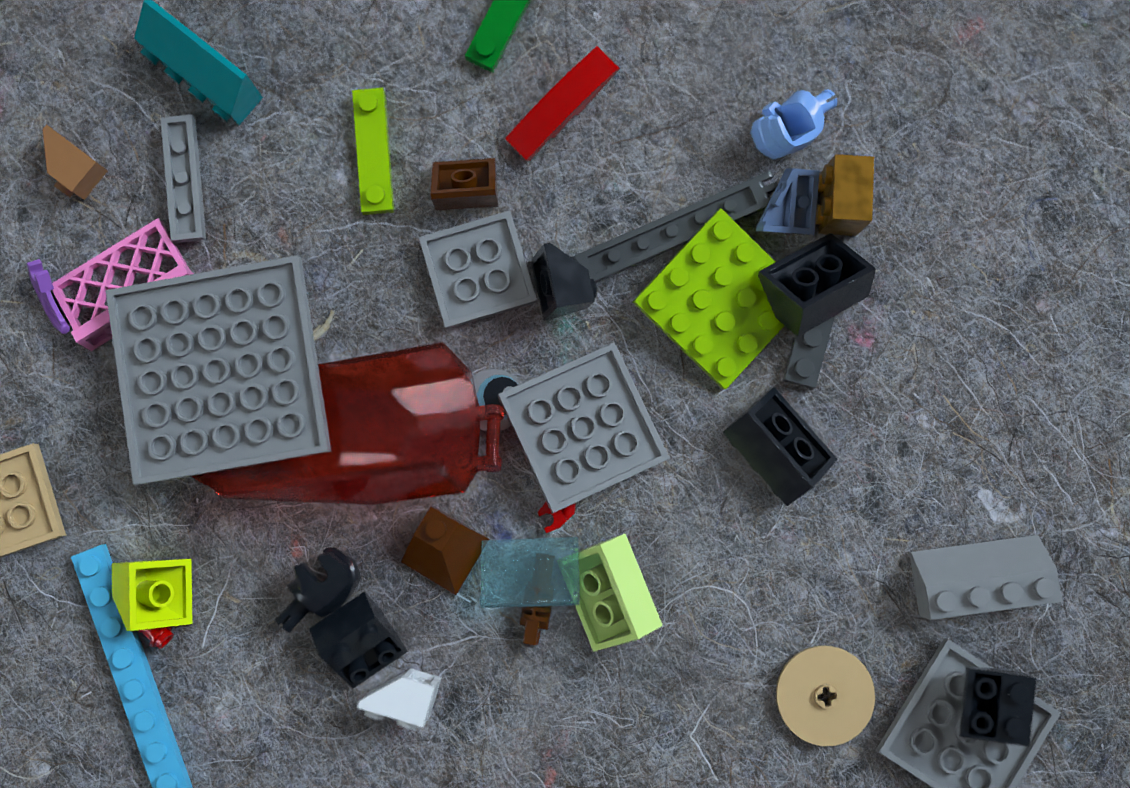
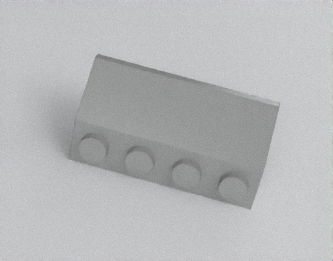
M1039 535L909 552L919 616L926 619L935 620L1063 602L1057 568Z

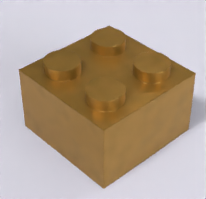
M835 154L829 163L824 165L823 171L819 174L818 193H820V205H817L815 224H819V234L832 233L833 235L857 236L872 222L873 156Z

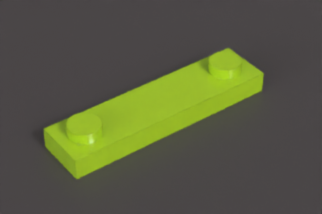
M383 87L352 90L361 213L363 215L394 213L385 90Z

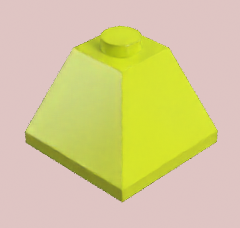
M191 559L111 563L112 598L127 631L193 624Z

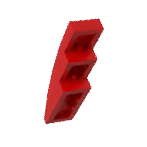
M596 46L525 115L506 136V141L526 161H530L550 138L556 137L574 115H579L619 71L620 67Z

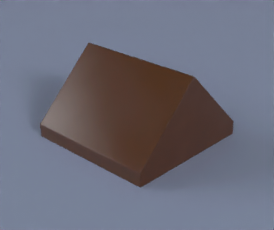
M495 158L433 162L430 194L436 211L498 207Z

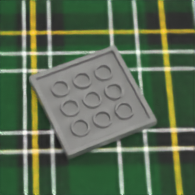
M615 342L498 394L500 403L551 513H555L670 459Z
M944 638L876 750L933 788H1016L1061 712L1035 696L1030 747L959 736L967 667H991Z

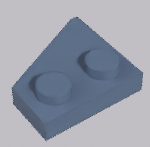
M795 168L785 169L756 227V231L815 235L820 171Z

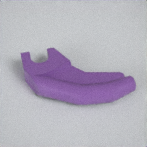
M40 259L28 262L27 268L31 283L46 315L59 332L67 334L70 331V327L51 294V290L54 287L49 272L43 270Z

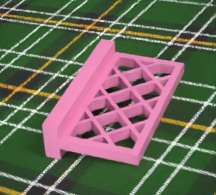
M159 218L52 283L54 287L52 291L73 329L71 334L76 343L93 351L112 339L108 306L104 305L107 298L106 290L133 285L136 273L149 275L147 282L194 274L190 271L175 243L171 241L170 234ZM159 231L161 239L158 249L145 247L148 236ZM127 249L135 250L130 266L118 263L121 253ZM143 252L156 254L151 270L138 267ZM163 256L174 258L178 264L177 267L167 273L159 271ZM100 266L108 267L103 283L91 280L93 271ZM116 269L128 271L124 286L111 284ZM72 283L80 284L76 299L66 298L62 289ZM88 286L101 288L96 304L84 301ZM82 306L93 308L91 320L81 325L78 317Z

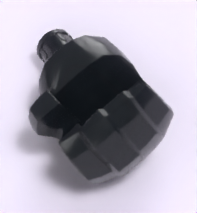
M325 548L323 553L317 556L323 569L328 574L324 582H321L314 575L306 563H300L295 566L296 579L287 585L295 599L275 618L277 624L280 625L282 623V628L291 633L309 611L320 617H325L342 607L361 581L360 571L355 560L338 548Z

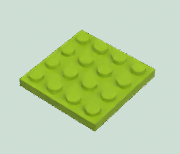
M722 208L718 209L632 301L724 390L733 383L785 326L775 317L758 277L760 270L770 266L775 261Z

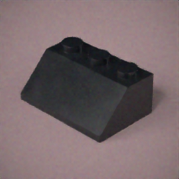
M829 233L760 270L758 277L775 317L799 337L867 298L870 294L876 268L832 233Z
M775 387L769 390L723 431L731 445L744 456L752 469L771 487L773 493L786 506L814 488L837 461L835 455Z

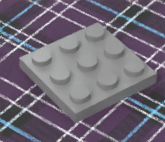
M510 210L419 237L446 330L537 303Z

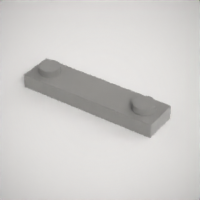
M192 114L162 117L160 120L171 241L173 243L206 240L196 118Z

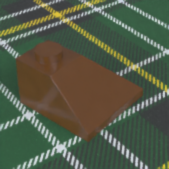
M430 506L415 531L401 563L457 595L490 539L439 508Z

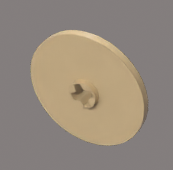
M820 645L800 651L785 664L777 681L776 703L782 720L796 736L814 745L836 746L852 740L866 727L874 710L875 689L868 670L858 658L841 648ZM824 687L833 693V697L828 698L827 704L817 698L818 694L823 693Z

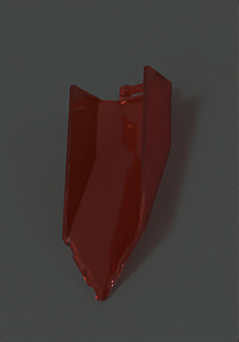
M443 342L318 364L331 452L191 477L209 486L221 497L232 500L377 505L465 493L477 472H498L502 469V458L499 457L500 421L504 418V407L497 404L479 406L472 372ZM487 420L486 455L478 457L480 421Z

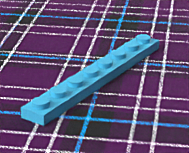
M99 545L71 556L152 788H193L137 630H126L112 598L111 563L113 562L107 545Z

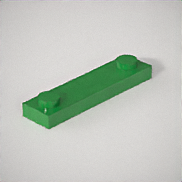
M493 0L465 54V59L494 73L531 0Z

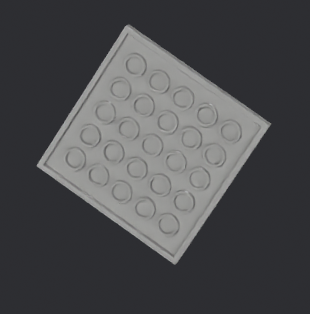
M295 255L106 290L133 485H143L331 452L304 271L300 256Z

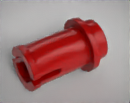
M171 626L139 630L150 640L149 645L151 647L156 646L159 649L166 646L174 636L171 632Z

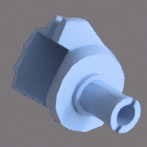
M825 89L814 97L808 91L799 90L793 93L782 105L775 101L767 104L762 109L764 117L755 120L750 131L755 147L763 155L771 159H778L810 145L824 128L823 113L837 106V98L826 102L827 99L835 95L834 92Z

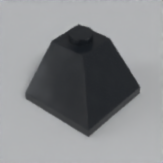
M544 243L531 259L543 321L588 308L595 302L594 298L597 296L596 284L594 279H590L588 269L553 244Z

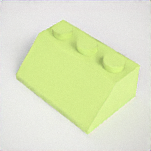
M626 534L608 539L557 560L593 652L638 640L663 626Z

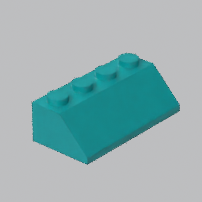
M153 0L143 1L134 37L143 48L140 53L153 65H156L158 62L166 67L164 73L177 84H180L182 80L188 84L190 88L187 91L201 103L206 99L212 103L214 107L211 110L225 122L232 119L240 125L263 98L250 78Z

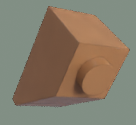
M46 124L43 128L47 173L57 180L54 186L65 195L71 197L73 194H76L85 200L108 170Z

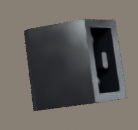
M365 591L309 628L318 655L352 688L366 681L407 652L406 647L382 610Z
M967 667L959 736L1030 747L1037 678L1016 671L989 667Z

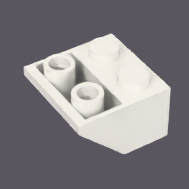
M410 668L369 691L359 701L357 708L365 710L364 715L373 719L384 720L386 716L398 720L397 725L406 729L416 730L417 726L423 728L431 715L442 677Z

